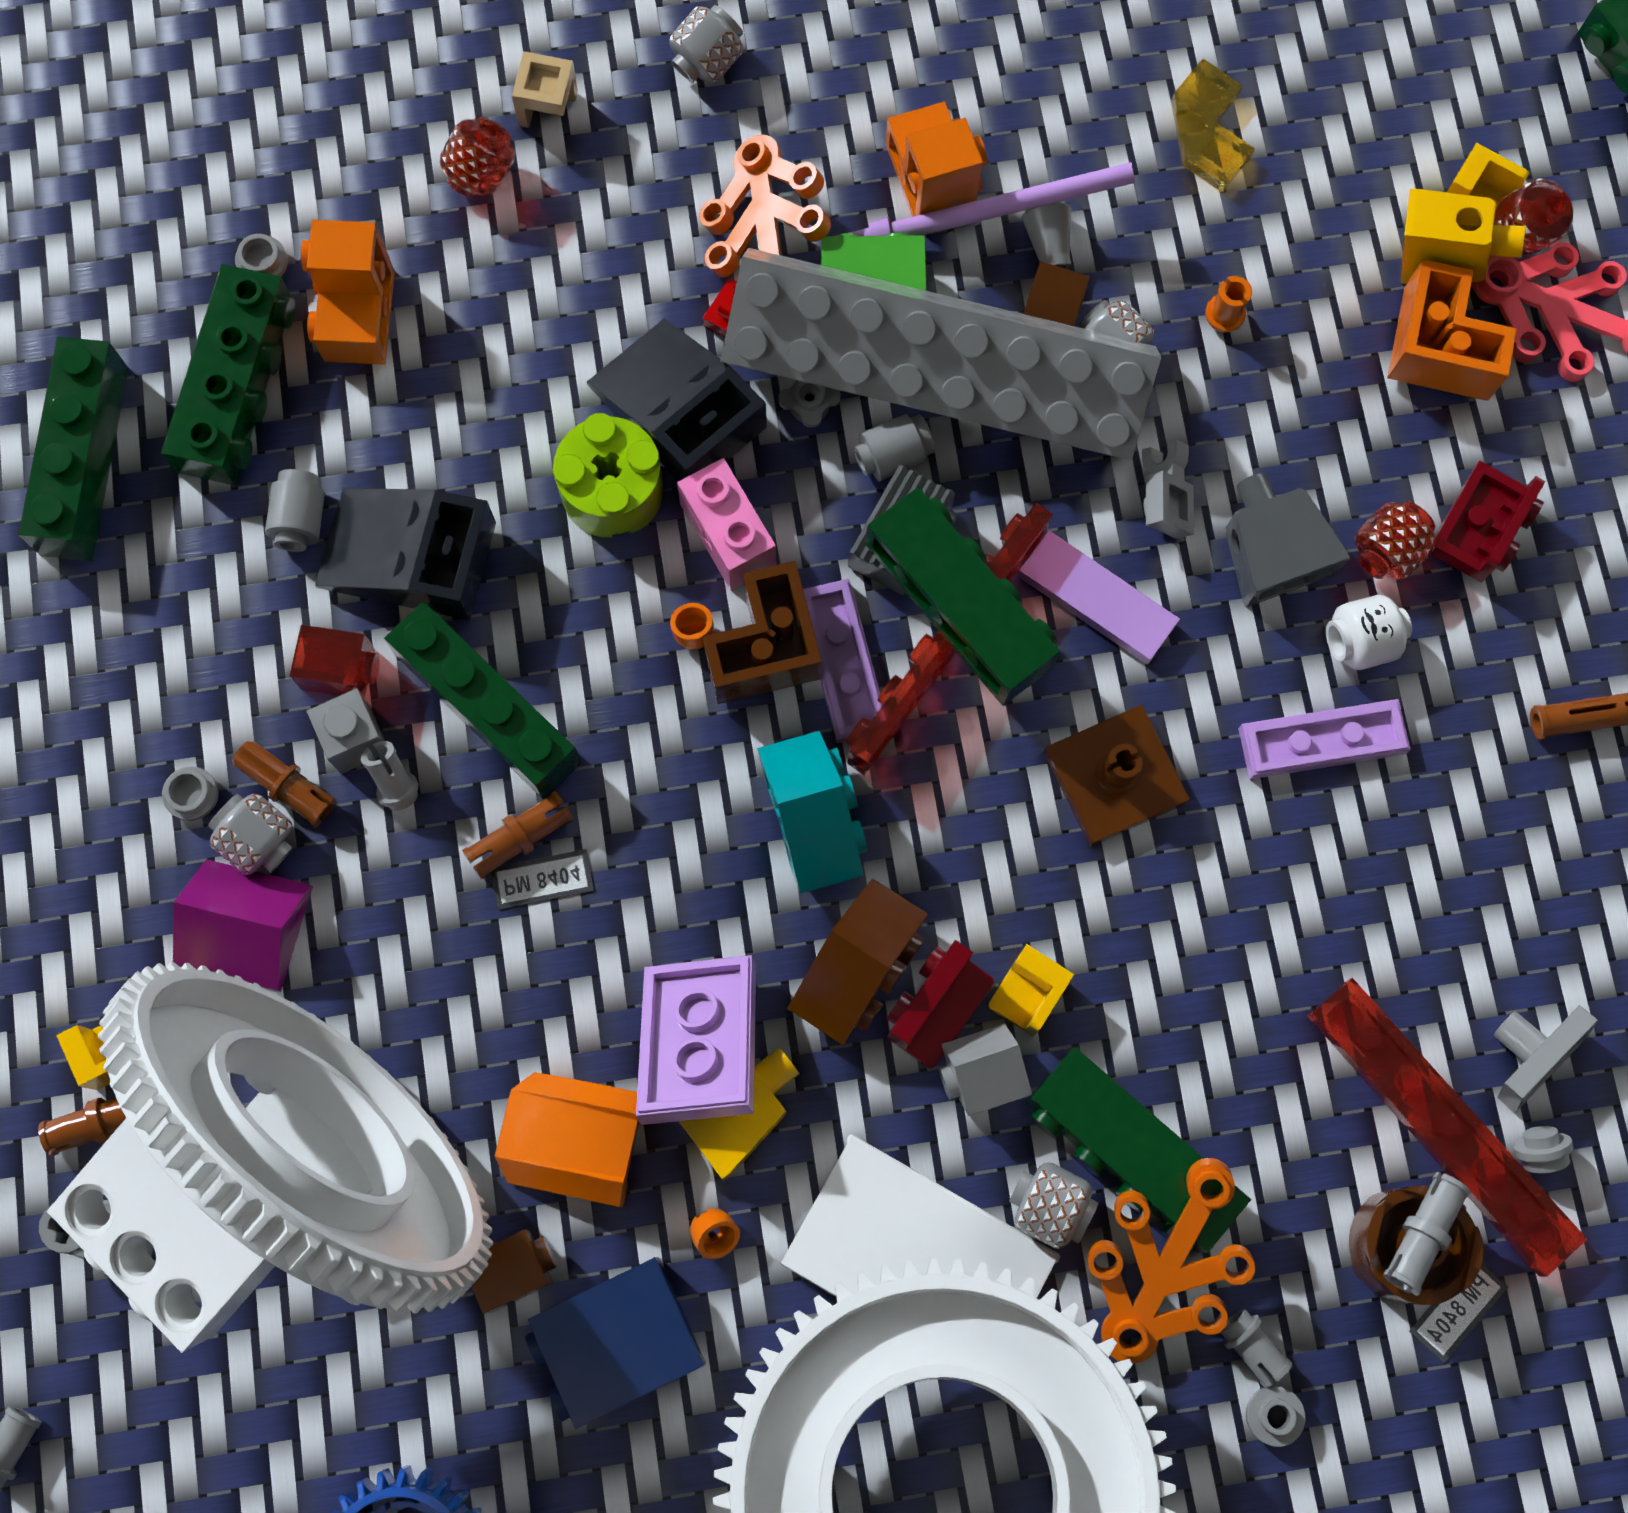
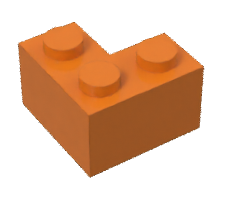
M944 101L887 118L885 145L912 217L976 201L978 192H981L983 189L981 171L982 167L987 165V154L982 138L979 135H972L966 117L952 119Z
M312 220L310 240L304 239L301 245L302 269L304 272H309L313 282L314 293L318 295L316 311H310L308 315L307 332L309 341L315 343L324 362L386 365L395 270L376 223Z
M1426 259L1421 260L1404 287L1388 379L1489 401L1509 376L1517 328L1465 317L1474 270Z

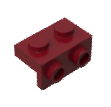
M1479 460L1470 472L1436 532L1435 542L1433 540L1432 544L1431 541L1428 546L1432 547L1428 553L1481 583L1495 569L1504 572L1520 547L1519 543L1513 541L1519 528L1528 529L1544 504V501L1538 499L1537 496L1545 481L1535 476L1526 486Z
M954 940L947 952L939 946L935 948L919 971V974L927 980L914 997L905 991L886 1017L887 1020L894 1024L887 1039L929 1069L934 1068L944 1055L941 1044L953 1041L994 984L992 976L969 961L974 952L957 940Z

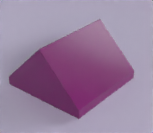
M206 859L174 901L173 962L179 967H182L184 963H190L196 970L201 965L206 966L211 972H216L218 969L223 970L228 976L235 977L237 975L246 982L252 984L255 982L263 988L281 992L313 886L260 872L250 875L242 874L232 865Z

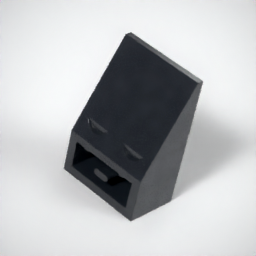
M665 318L587 381V385L617 417L637 424L648 433L659 452L660 462L678 481L722 458L727 462L767 428L766 402L730 365L720 362V358Z
M343 488L315 586L319 589L413 609L424 601L437 614L470 620L496 526V521L488 501L439 490Z

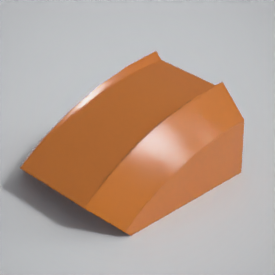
M536 1072L531 1074L510 1091L495 1152V1158L507 1183L623 1208L628 1190L627 1177L640 1124L636 1116L637 1092Z

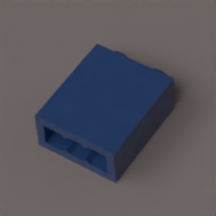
M654 1257L528 1319L532 1331L525 1334V1339L530 1353L538 1367L547 1363L556 1384L548 1389L553 1406L562 1422L569 1418L571 1419L575 1430L706 1364L659 1257Z

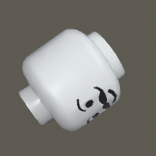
M1375 595L1340 605L1335 610L1332 621H1329L1326 626L1327 643L1333 657L1339 662L1343 661L1354 670H1363L1400 659L1406 649L1407 639L1412 635V624L1406 610L1398 608L1392 599L1384 595Z

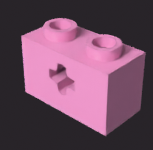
M724 458L677 482L680 505L730 590L743 585V573L776 565V545Z

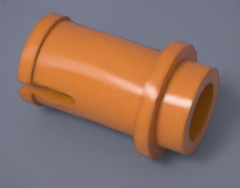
M1229 276L1226 279V283L1222 281L1218 294L1212 297L1207 304L1205 310L1206 320L1218 332H1233L1239 329L1245 321L1246 305L1251 299L1252 287L1245 278L1240 276Z

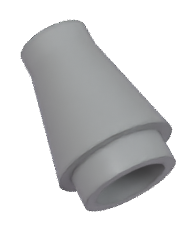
M1064 200L1025 210L1021 218L1039 262L1069 269L1071 267V205L1065 203Z

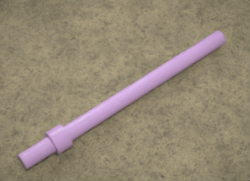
M1132 163L1117 165L890 222L889 217L869 222V228L849 233L858 236H887L892 233H906L910 236L927 235L1133 184L1135 183Z

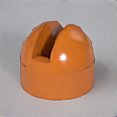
M687 603L681 605L671 616L670 626L673 637L681 647L697 650L703 648V636L714 633L712 614L702 604Z
M708 1208L698 1218L695 1216L690 1226V1234L693 1244L704 1258L719 1259L729 1254L735 1248L740 1238V1230L729 1214L720 1208ZM718 1228L720 1232L710 1238L708 1234Z

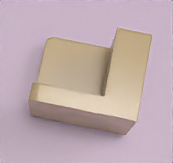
M523 51L512 99L518 126L529 128L533 111L564 116L567 101H576L578 88L572 60Z

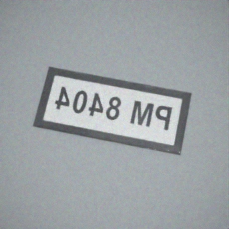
M587 849L502 865L491 872L497 910L594 891Z
M1482 1263L1473 1284L1452 1299L1440 1304L1431 1305L1409 1332L1444 1364L1509 1287Z

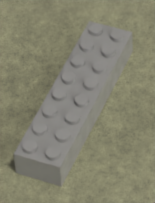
M748 248L742 256L720 362L1132 461L1161 356L1157 347L1153 345L1133 342L1104 333Z

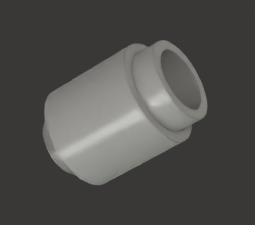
M903 414L859 433L860 445L854 447L855 457L865 476L873 474L879 482L892 477L899 465L911 469L924 463L926 456L935 452V443L931 431L920 414L912 417Z
M286 469L280 471L278 481L272 483L265 535L275 541L274 545L277 548L291 552H302L307 549L308 545L318 543L325 491L320 488L321 478L316 474L304 470Z

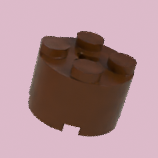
M1430 1186L1400 1187L1374 1194L1360 1207L1352 1221L1349 1233V1251L1353 1271L1372 1291L1390 1301L1416 1305L1440 1304L1452 1299L1460 1292H1464L1473 1284L1480 1271L1483 1260V1239L1478 1226L1475 1227L1472 1218L1466 1211L1467 1208L1463 1204L1448 1232L1452 1241L1446 1251L1438 1252L1421 1286L1422 1290L1419 1295H1414L1412 1292L1411 1294L1395 1287L1383 1277L1385 1270L1389 1268L1406 1234L1402 1228L1404 1222L1409 1215H1416Z

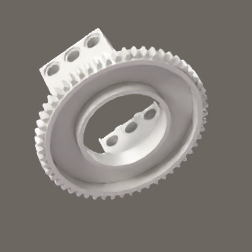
M170 962L167 967L161 963L156 964L153 969L147 966L141 973L137 971L129 978L110 1000L109 1005L103 1011L105 1016L99 1023L103 1029L98 1034V1038L104 1042L99 1050L106 1057V1063L103 1067L109 1074V1084L114 1090L126 1119L46 1212L84 1250L87 1262L97 1271L107 1274L128 1296L132 1309L142 1318L151 1321L181 1353L213 1337L275 1266L307 1284L341 1297L350 1304H364L379 1309H394L396 1312L409 1308L413 1313H418L422 1307L428 1312H432L437 1306L444 1309L450 1302L454 1304L482 1275L484 1269L488 1266L487 1260L492 1255L488 1250L493 1245V1241L488 1237L492 1232V1228L485 1223L490 1217L481 1208L485 1201L477 1195L476 1189L478 1185L470 1179L468 1174L470 1170L467 1166L463 1165L458 1151L453 1149L447 1140L446 1134L442 1133L435 1124L434 1119L425 1112L420 1103L388 1071L351 1040L317 1018L314 1014L307 1012L296 1003L279 996L278 993L270 992L255 982L253 984L246 982L240 976H228L223 970L218 969L216 972H211L204 965H201L197 970L190 963H184L181 968L174 962ZM227 1073L243 1075L246 1081L255 1090L259 1091L246 1108L236 1095ZM103 1194L110 1203L111 1214L104 1207ZM147 1240L155 1249L156 1261L148 1253ZM191 1286L194 1289H196V1291L200 1295L202 1302L201 1308L194 1302L192 1298Z
M931 1258L927 1273L923 1276H920L913 1260H906L902 1279L895 1277L888 1264L881 1266L880 1284L876 1286L864 1272L859 1273L858 1293L854 1295L839 1282L835 1285L837 1303L832 1306L818 1295L814 1298L817 1317L812 1319L799 1310L794 1313L800 1330L799 1333L794 1335L781 1328L775 1332L783 1350L777 1353L766 1348L761 1349L759 1353L769 1369L766 1373L748 1369L745 1375L755 1386V1393H735L733 1398L746 1411L745 1416L726 1417L724 1424L737 1433L738 1438L737 1441L719 1443L718 1451L732 1458L733 1462L732 1466L714 1470V1477L730 1484V1491L713 1497V1505L729 1509L731 1513H834L832 1485L835 1465L840 1449L855 1422L871 1405L886 1394L915 1382L939 1379L956 1380L983 1388L1008 1403L1027 1422L1036 1435L1049 1466L1053 1490L1052 1513H1176L1160 1505V1498L1175 1493L1176 1485L1158 1480V1472L1173 1465L1172 1458L1154 1455L1153 1447L1167 1438L1165 1431L1147 1430L1145 1423L1158 1412L1156 1406H1137L1135 1402L1147 1387L1144 1381L1130 1384L1125 1383L1123 1378L1133 1364L1130 1359L1116 1363L1111 1362L1109 1356L1117 1344L1113 1338L1099 1344L1092 1340L1099 1324L1095 1319L1078 1327L1074 1322L1079 1306L1072 1303L1061 1312L1055 1310L1058 1291L1053 1288L1040 1300L1034 1298L1035 1279L1031 1277L1018 1290L1012 1288L1011 1269L1005 1268L997 1281L993 1282L989 1280L988 1266L985 1262H980L973 1277L966 1276L962 1259H955L950 1274L944 1275L938 1259Z

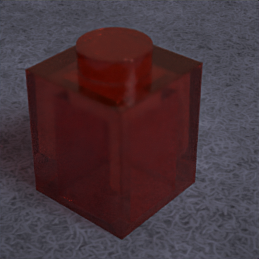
M301 625L289 676L303 691L341 696L357 688L365 698L367 685H373L378 676L379 654L375 653V648L365 634Z

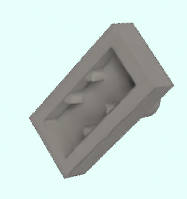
M1579 1005L1547 1038L1519 1013L1514 1011L1500 1025L1493 1036L1523 1060L1524 1063L1504 1083L1497 1098L1516 1113L1586 1040L1598 1020Z

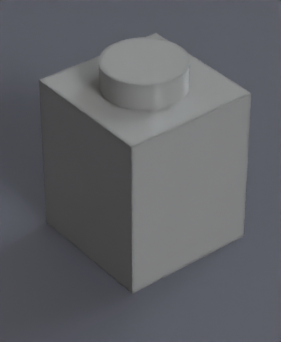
M357 688L307 710L327 760L341 774L362 765L360 760L361 754L367 747L371 750L375 759L379 757L372 744L386 740L370 704Z
M1005 1023L941 1044L947 1065L938 1068L942 1084L949 1100L958 1097L968 1116L1033 1095L1019 1044Z

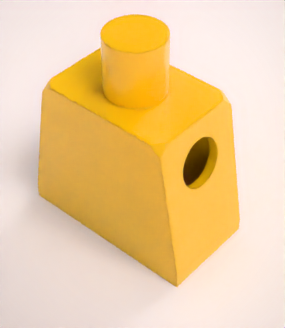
M1410 188L1404 233L1401 284H1407L1422 259L1474 270L1472 282L1483 281L1486 279L1489 257H1522L1525 226L1493 225L1496 201L1491 198Z
M779 1047L754 1066V1114L679 1121L723 1181L728 1179L786 1115V1110L774 1093L799 1075V1072Z

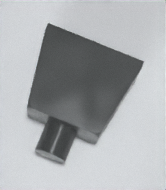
M1266 473L1252 475L1236 486L1245 508L1233 514L1226 526V536L1245 607L1335 576L1349 560L1350 557L1347 550L1304 489L1298 488L1276 496Z

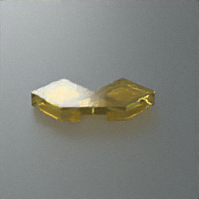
M1202 59L1174 92L1171 105L1182 165L1223 193L1251 159L1255 148L1217 123L1239 97L1243 85L1205 59Z

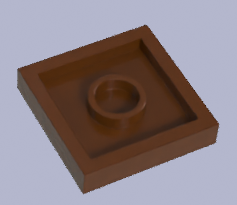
M1142 704L1050 744L1043 751L1089 847L1186 805L1190 800Z

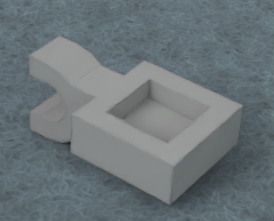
M1176 439L1168 442V454L1164 461L1163 453L1152 447L1142 449V461L1146 471L1151 473L1146 475V497L1143 503L1146 525L1178 539L1194 535V485L1186 482L1184 478V469L1188 463L1189 445Z

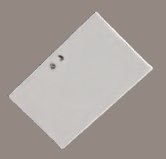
M850 1134L846 1139V1147L780 1263L782 1266L837 1297L835 1285L839 1282L853 1295L858 1293V1274L862 1272L867 1275L875 1286L879 1285L881 1266L887 1264L895 1277L902 1279L906 1260H913L920 1276L926 1275L931 1258L938 1259L944 1275L950 1274L955 1259H962L966 1276L973 1277L980 1262H985L988 1266L990 1281L996 1282L1005 1268L1012 1271V1288L1018 1290L1029 1277L1035 1279L1034 1298L1037 1299L1054 1264L1059 1261L1060 1254Z

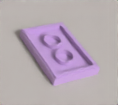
M752 955L644 967L636 1116L641 1125L754 1114L756 963Z

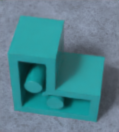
M820 731L757 748L767 790L779 821L789 865L800 894L864 876L859 854L868 852L867 843L860 821L851 822L849 809L858 807L850 776H845L838 749L828 750Z

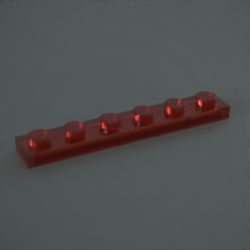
M1038 503L1033 505L1025 517L1017 513L1011 519L1000 537L1005 544L995 557L989 553L985 554L987 558L986 565L999 580L1005 578L1011 581L1047 533L1053 514ZM939 631L934 638L928 634L922 637L908 659L914 665L903 679L897 675L891 678L877 699L883 706L872 720L865 716L862 717L848 736L846 743L851 748L849 749L847 764L865 776L957 653Z
M1353 977L1346 980L1307 1015L1445 1172L1464 1183L1470 1189L1469 1199L1539 1277H1548L1587 1240L1583 1233Z

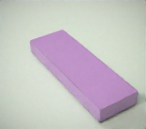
M1050 530L1018 573L1019 578L1147 665L1180 620V618Z
M850 579L803 589L822 660L820 681L836 742L842 743L887 732L889 725Z
M1399 699L1244 723L1238 728L1249 780L1405 755L1411 750Z

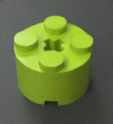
M595 413L571 429L560 442L554 457L553 474L568 517L579 528L594 536L613 537L612 535L628 531L631 534L641 530L655 517L663 500V476L656 445L648 433L640 426L623 418L612 417L604 413Z

